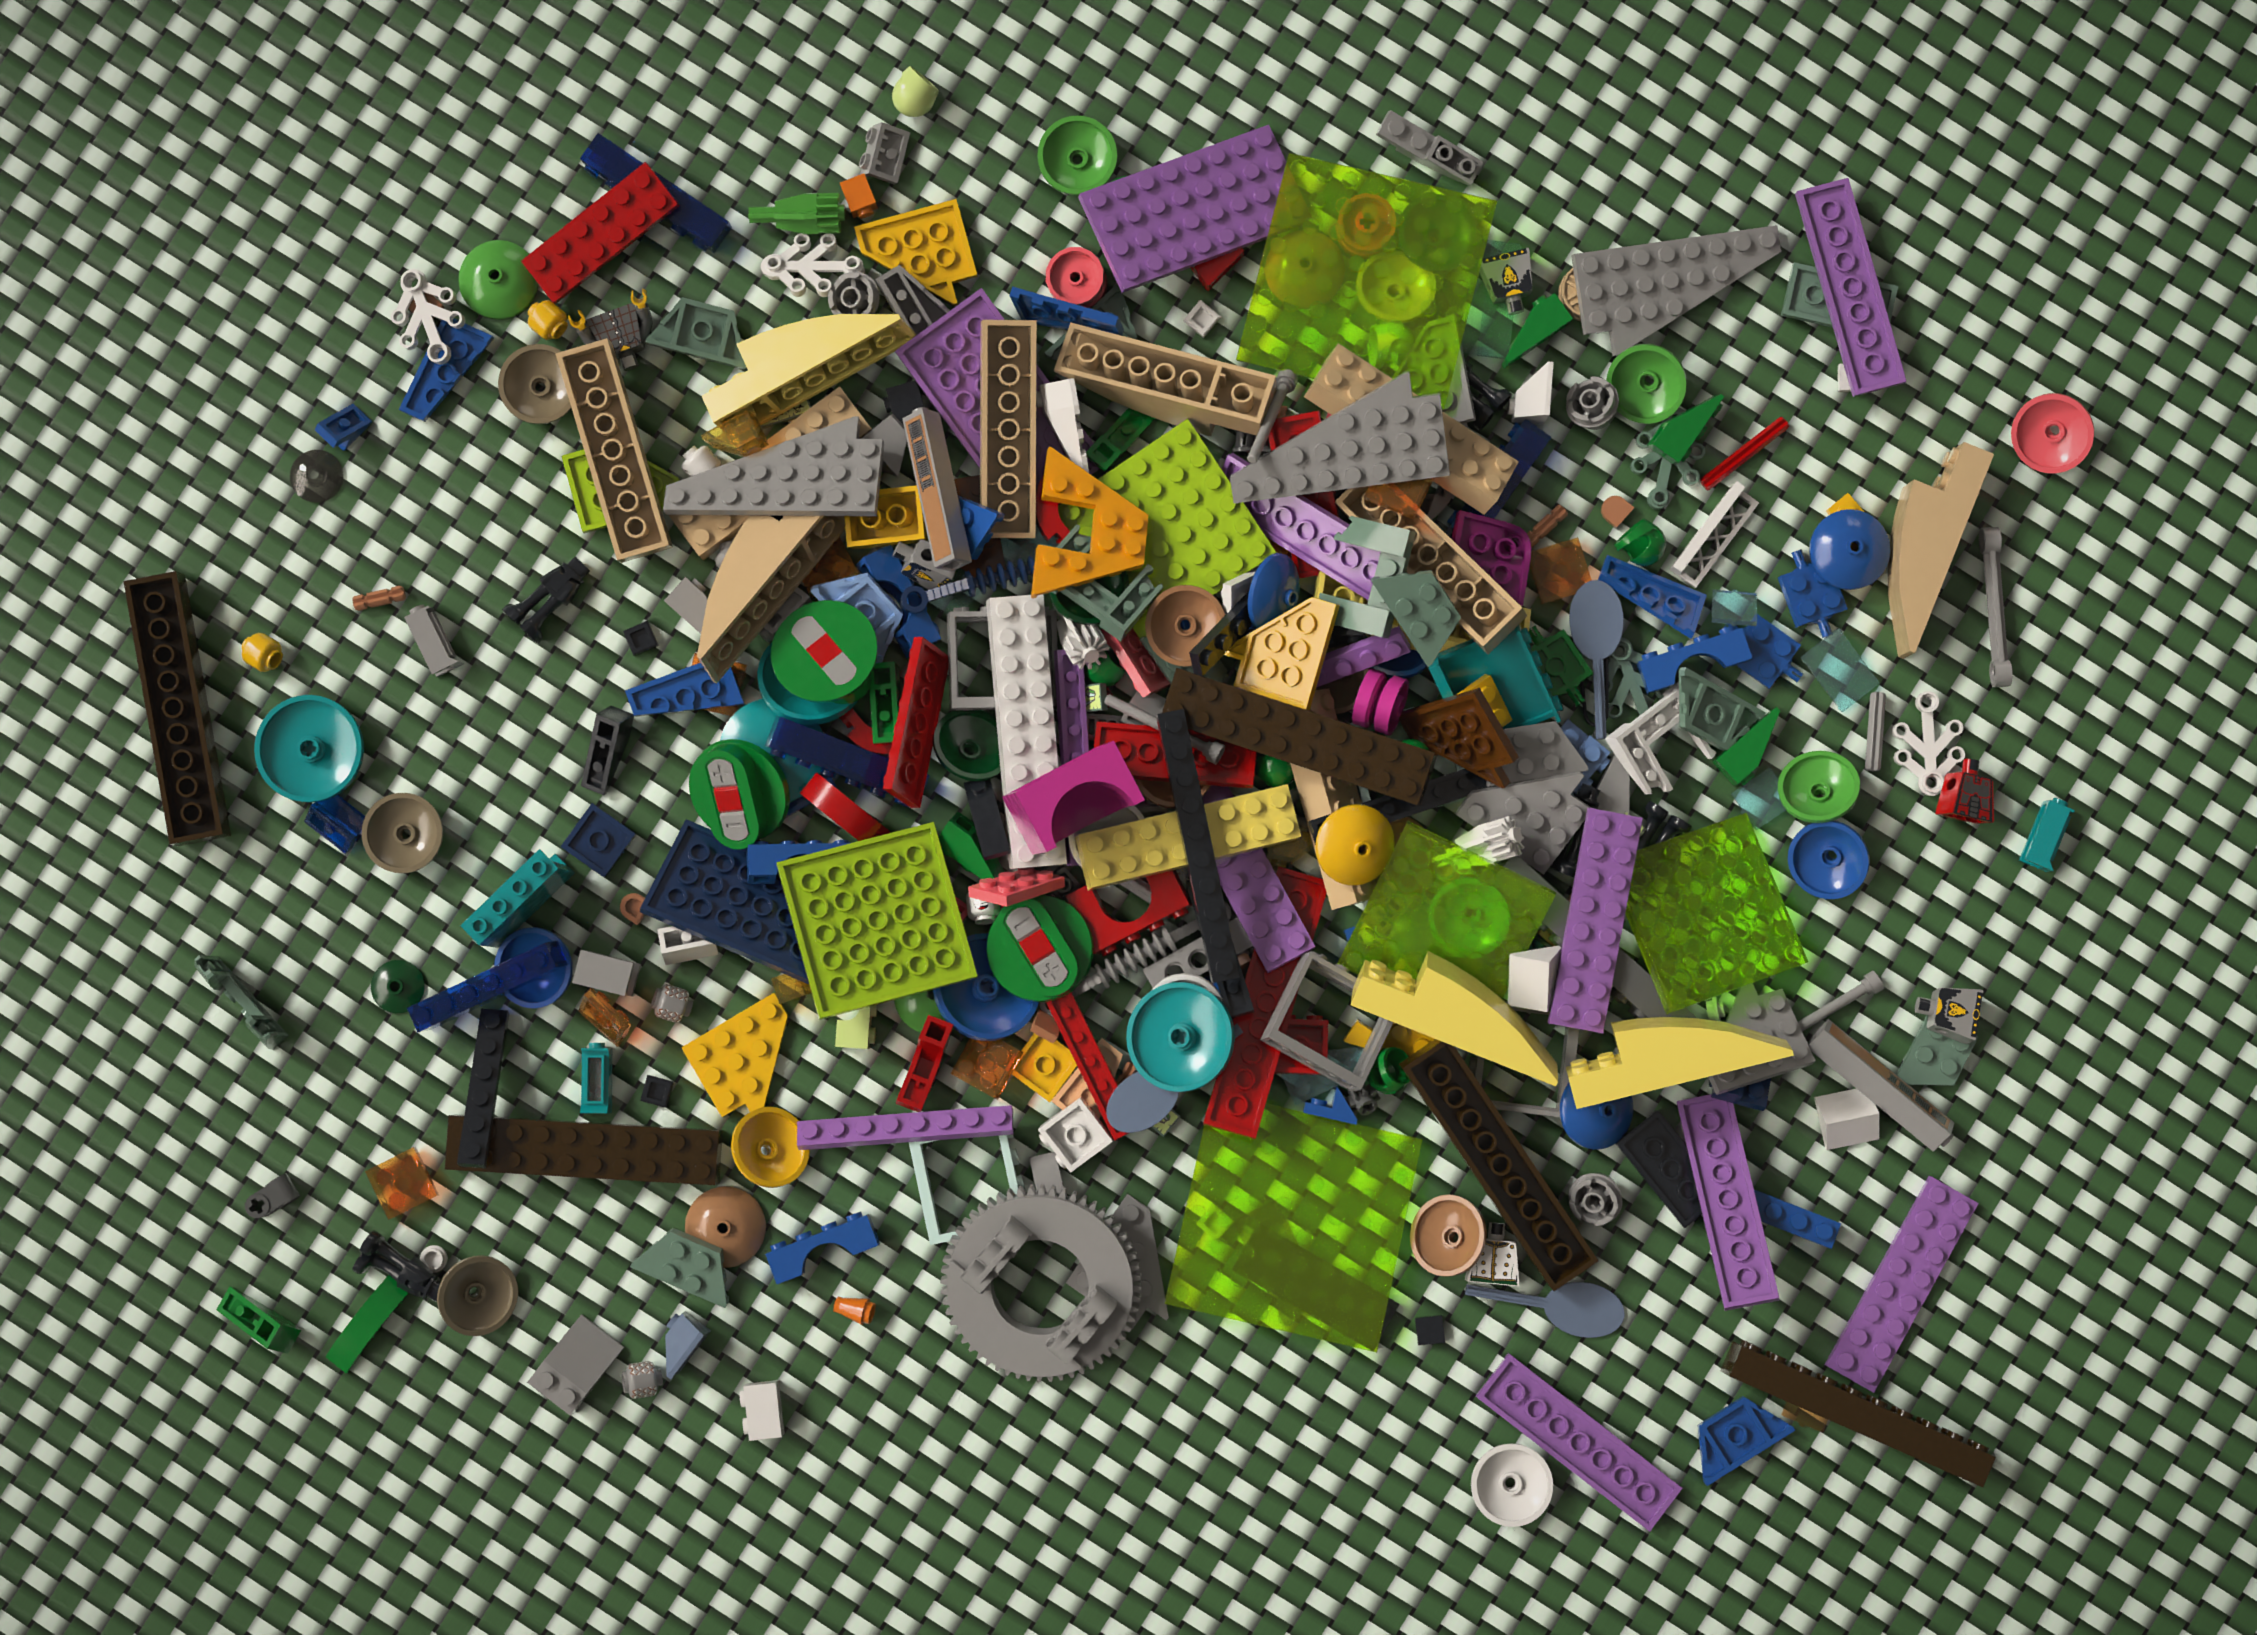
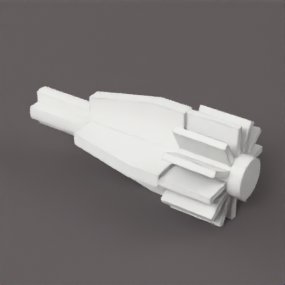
M1057 611L1061 618L1057 621L1060 643L1074 666L1077 664L1079 669H1082L1085 663L1089 669H1092L1093 662L1100 665L1101 663L1098 658H1107L1105 651L1109 650V647L1098 625H1082L1072 622Z
M1510 816L1478 825L1455 839L1456 846L1434 852L1432 862L1435 863L1436 868L1459 862V866L1462 867L1491 865L1521 855V849H1524L1521 841L1524 837L1521 834V828L1515 826L1516 820H1511Z

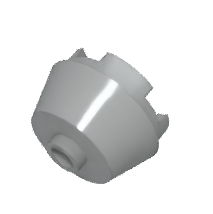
M862 272L843 274L839 276L828 292L829 307L834 315L875 314L879 307L877 285L871 277Z
M1590 377L1591 379L1580 384L1576 382L1570 388L1566 398V411L1569 418L1575 424L1591 430H1598L1608 426L1613 421L1619 397L1611 383L1600 377Z
M1590 1173L1579 1177L1573 1182L1569 1190V1205L1572 1213L1578 1220L1595 1224L1594 1226H1600L1617 1217L1622 1208V1195L1616 1182L1610 1176L1603 1173Z

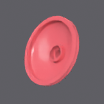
M2058 393L2043 394L2029 400L2018 411L2011 429L2012 444L2018 457L2030 468L2043 473H2061L2076 467L2088 455L2094 441V424L2087 409L2076 399ZM2055 425L2059 427L2060 432L2054 434L2050 431V427Z

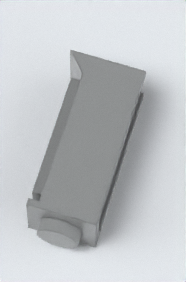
M419 605L409 611L410 614L404 618L431 674L439 677L464 665L462 662L454 659L456 654L437 615L433 613L435 610L430 606Z

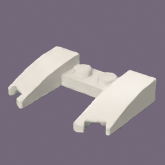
M1679 681L1663 693L1664 697L1631 723H1624L1605 738L1615 756L1645 794H1652V787L1661 786L1663 792L1673 790L1649 745L1679 722ZM1687 732L1707 759H1712L1715 756L1716 751L1711 749V744Z

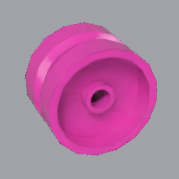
M1371 668L1365 675L1359 688L1353 708L1352 723L1366 729L1374 723L1376 732L1391 736L1399 723V718L1406 704L1409 681L1395 675L1387 681L1385 672Z

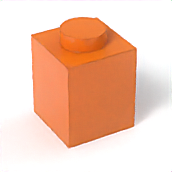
M864 173L840 182L853 218L858 216L860 219L869 217L874 213L873 210L878 209Z

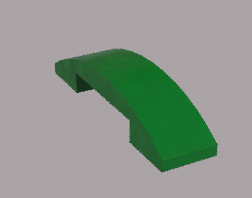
M1128 408L1104 435H1101L1086 451L1087 458L1104 472L1107 471L1143 434L1155 418Z
M388 1275L348 1323L325 1357L343 1372L348 1373L363 1354L366 1346L394 1310L399 1308L409 1293L398 1288L397 1282Z

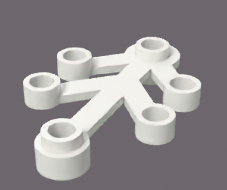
M803 233L796 235L794 244L782 254L768 255L761 263L762 273L771 280L780 279L795 297L803 296L806 293V286L802 279H794L789 272H799L816 288L819 296L827 297L830 288H832L831 282L825 278L821 279L815 272L865 273L863 261L856 256H849L845 261H817L827 252L836 249L837 241L831 233L824 234L820 238L821 244L799 261L791 260L800 252H805L811 247L809 236ZM801 241H806L804 244H798ZM827 241H832L831 244H825ZM796 286H802V287H801L800 289H798V290H795V289H794V287H796ZM822 286H828L825 290L820 289Z
M408 270L401 276V288L404 292L397 308L391 313L393 323L398 326H405L409 322L407 310L414 298L416 308L405 333L399 339L400 345L407 350L415 349L418 345L416 335L423 322L430 341V346L427 349L428 358L436 364H445L451 357V350L442 342L433 316L448 322L455 329L462 328L466 320L464 315L458 311L451 312L428 303L424 293L438 297L446 305H452L456 301L457 295L448 287L441 288L427 282L425 274L420 270ZM418 279L417 285L412 287V282ZM450 292V298L448 300H444V295ZM399 314H403V319L401 321H397V316ZM459 316V322L453 324L454 317ZM412 337L411 344L406 345L407 338ZM444 350V356L438 358V353Z
M1925 691L1920 693L1915 700L1916 708L1921 712L1923 742L1910 731L1906 723H1897L1892 728V734L1895 738L1903 739L1924 758L1925 769L1911 758V753L1906 749L1896 751L1893 758L1897 765L1905 766L1918 778V787L1923 794L1935 796L1941 793L1945 775L1956 763L1961 762L1965 758L1964 749L1955 746L1948 750L1947 759L1938 768L1936 767V757L1955 736L1963 732V724L1959 720L1949 721L1945 726V731L1935 741L1933 711L1939 706V698L1934 692ZM1923 698H1927L1930 701L1928 708L1922 705ZM1952 723L1958 725L1957 733H1953L1950 730ZM1898 726L1904 727L1905 734L1903 736L1897 733ZM1953 750L1960 752L1958 760L1952 757ZM1899 753L1906 754L1907 760L1905 762L1899 760ZM1928 778L1935 780L1933 788L1927 785Z

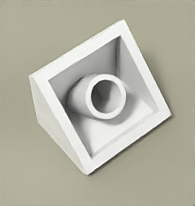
M1559 945L1510 954L1508 1004L1510 1006L1543 1012L1549 1011L1561 953Z
M1855 1088L1814 1097L1825 1150L1879 1139V1111L1876 1104Z

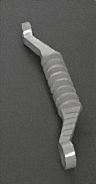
M1224 902L1229 922L1231 918V908L1226 902ZM1197 919L1168 933L1165 927L1161 928L1162 938L1152 933V943L1143 938L1144 947L1140 948L1134 943V953H1130L1126 948L1123 949L1125 957L1123 959L1115 953L1114 964L1107 958L1104 959L1105 969L1095 964L1094 967L1097 973L1083 980L1072 991L1074 997L1102 982L1106 989L1110 987L1109 978L1119 983L1118 973L1121 972L1128 978L1127 968L1130 967L1137 973L1138 962L1145 968L1148 967L1147 958L1150 957L1154 962H1157V952L1166 957V947H1169L1173 952L1177 951L1175 942L1200 929ZM1040 1002L1041 1010L1052 1016L1050 1010L1046 1008L1045 1002Z

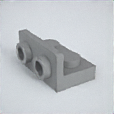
M883 122L870 127L865 139L866 143H868L866 152L863 153L859 162L860 174L864 173L866 177L871 176L891 184H897L910 132Z

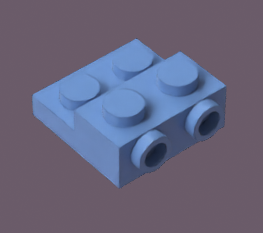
M1567 719L1560 728L1588 766V771L1581 772L1584 777L1572 792L1574 795V793L1580 790L1582 783L1589 786L1593 783L1590 777L1596 770L1600 773L1610 762L1607 756L1611 752Z

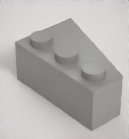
M900 265L875 279L876 284L894 314H899L917 335L951 311Z

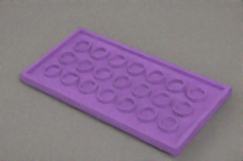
M1269 125L1082 192L1078 196L1122 293L1310 223L1313 219Z
M982 288L895 351L979 469L981 321L1005 320ZM1036 364L1037 392L1039 391V385L1050 382ZM1036 405L1037 488L1039 481L1044 475L1048 447L1054 448L1066 458L1067 456L1046 420L1042 407L1037 408ZM1083 429L1084 443L1082 444V449L1087 451L1094 443ZM1087 458L1089 474L1092 475L1100 468Z

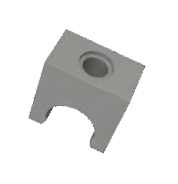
M580 950L572 983L633 997L641 964L592 951Z

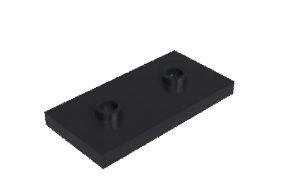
M1655 1110L1624 1135L1616 1145L1685 1229L1702 1215L1687 1147L1659 1110Z

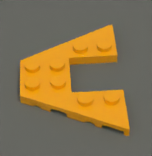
M1048 447L1041 500L1094 509L1090 552L1088 554L1038 544L1035 555L1031 598L1034 599L1038 595L1056 590L1059 592L1070 586L1076 587L1087 584L1102 577L1119 575L1123 571H1133L1142 568L1145 558L1149 515L1054 448Z

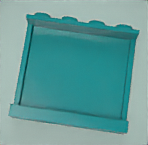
M1520 624L1489 654L1471 639L1439 652L1432 665L1429 666V670L1443 699L1458 694L1484 674L1491 675L1512 718L1511 722L1502 727L1503 729L1533 725L1554 716L1557 723L1561 722L1559 712L1563 710L1558 695L1552 696L1550 688H1553L1550 677L1548 673L1542 674L1539 666L1543 664L1537 650L1532 652L1529 645L1532 643L1527 628L1522 629Z
M539 849L460 926L479 946L498 948L510 934L514 933L575 872L557 854H554L549 859Z

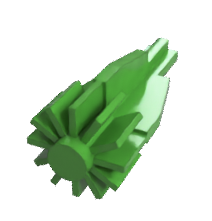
M803 193L776 200L774 207H749L748 218L749 223L776 222V228L803 234L841 233V221L846 219L845 205H840L839 193Z

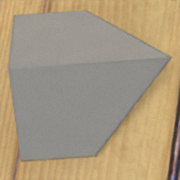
M891 414L862 437V439H883L885 445L882 472L898 477L907 438L904 425L894 414Z

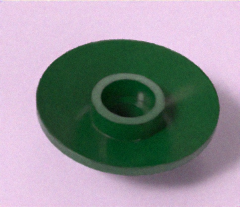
M392 960L384 963L376 970L371 981V993L374 1001L380 1008L390 1013L398 1014L412 1010L420 1003L425 991V982L420 970L412 963L404 960ZM395 981L400 984V989L397 992H394L391 988L392 983Z

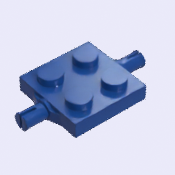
M1802 549L1794 551L1791 554L1797 568L1790 573L1779 576L1778 581L1795 627L1817 623L1822 638L1833 635L1828 619L1834 614L1848 609L1841 589L1825 582L1817 574L1812 563L1807 564Z
M1756 614L1750 624L1743 628L1752 659L1735 666L1768 689L1783 674H1786L1797 683L1803 673L1790 664L1801 644ZM1730 621L1726 623L1728 627L1734 625Z

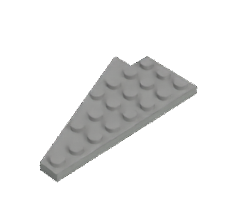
M1777 225L1571 255L1583 335L1609 332L1612 355H1619L1627 348L1634 346L1780 253L1781 247Z
M1410 372L1402 373L1260 457L1257 463H1250L1231 474L1233 503L1450 476L1440 393L1413 396Z
M854 416L666 486L663 511L666 515L877 516L885 444L883 439H859L861 421L859 416Z

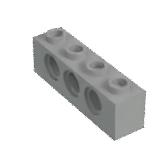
M1235 918L1228 923L1237 956L1243 953L1250 954L1248 948L1253 945L1238 918ZM1202 937L1143 969L1152 988L1168 977L1167 971L1173 965L1181 967L1183 973L1198 976L1209 970L1207 962L1202 968H1196L1191 963L1192 955L1197 952L1203 953L1206 956Z

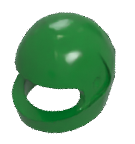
M1645 518L1632 526L1614 543L1617 552L1624 550L1628 553L1630 562L1639 566H1649L1658 562L1664 555L1667 545L1663 531Z
M1105 651L1107 658L1099 657L1100 665L1093 662L1092 669H1089L1085 663L1084 675L1092 684L1106 683V687L1116 685L1124 677L1126 670L1121 667L1116 654L1113 657H1109Z
M1262 753L1258 754L1255 765L1256 776L1266 785L1274 788L1288 784L1289 790L1297 787L1295 780L1290 783L1294 775L1289 762Z
M1396 1047L1383 1048L1378 1053L1367 1076L1370 1086L1384 1094H1394L1401 1091L1410 1082L1399 1065L1400 1062L1409 1057L1407 1053Z

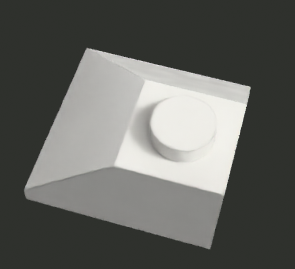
M1547 362L1516 391L1513 399L1509 398L1508 414L1512 415L1513 423L1544 425L1550 415L1554 362Z

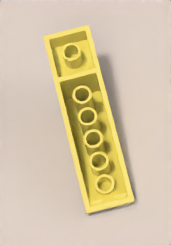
M837 314L783 325L737 343L748 371L736 374L730 381L722 385L714 386L708 393L702 395V398L713 423L732 440H735L890 355L917 334L899 314Z
M1430 951L1426 954L1416 980L1405 971L1397 970L1395 972L1388 969L1380 961H1364L1353 987L1351 1006L1553 1086L1557 1085V1062L1521 1016L1496 993L1469 973Z
M1681 1017L1637 1018L1611 1022L1619 1054L1614 1055L1613 1052H1606L1597 1055L1598 1059L1587 1061L1585 1058L1577 1059L1570 1062L1571 1066H1567L1566 1071L1576 1109L1794 1056L1785 1039L1727 1022Z

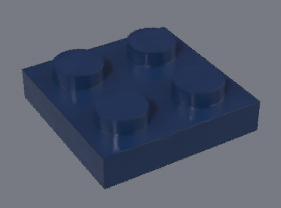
M591 803L561 847L606 878L637 834Z

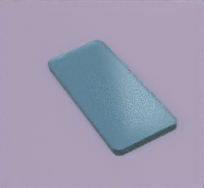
M1485 239L1476 240L1472 255L1462 338L1463 354L1505 359L1510 349L1514 315H1509L1506 302L1493 304L1478 271L1477 264L1479 259L1521 250L1520 244Z

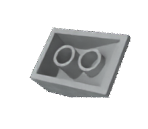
M581 1314L527 1383L568 1415H572L624 1349V1346Z

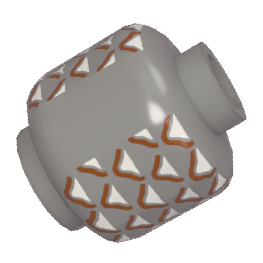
M670 984L664 985L661 989L657 988L651 1003V1009H654L656 1017L674 1023L680 1022L683 1016L688 1017L693 1006V1001H689V993L686 989Z
M651 1361L629 1364L626 1371L622 1372L624 1393H628L632 1399L654 1396L658 1391V1386L663 1385L661 1369L656 1370L655 1365Z

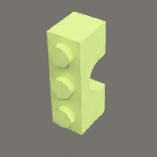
M878 1005L859 1009L858 1014L851 1020H837L835 1047L870 1049V1044H875L876 1028L871 1027L872 1017L877 1016Z

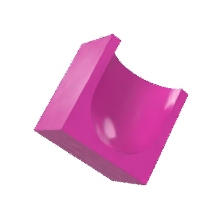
M1114 741L1097 746L1002 797L1032 855L1048 852L1057 847V842L1118 810L1137 805L1145 800Z

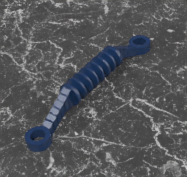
M1031 555L1028 556L1027 565L1024 564L1021 558L1017 559V567H1014L1011 561H1007V570H1004L1001 563H997L996 572H993L991 566L986 567V575H983L980 568H977L976 577L974 578L968 570L964 572L965 579L927 591L918 586H910L901 595V605L906 612L917 614L923 611L927 603L934 601V599L938 600L967 591L970 597H975L976 588H979L982 594H986V585H989L992 592H996L997 583H1000L1002 589L1007 588V580H1010L1013 587H1016L1017 578L1019 577L1023 584H1027L1028 575L1033 579L1035 561ZM908 594H919L922 599L920 606H910L907 602Z

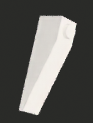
M1074 378L1039 385V391L1036 392L1037 408L1042 407L1043 414L1067 458L1089 473L1086 451L1082 449V444L1084 443L1083 429L1080 422H1077L1080 409Z

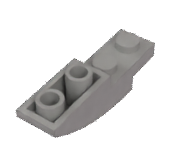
M1392 110L1387 112L1376 133L1378 137L1395 146V150L1444 176L1469 186L1472 185L1483 164V161L1439 135L1433 136Z

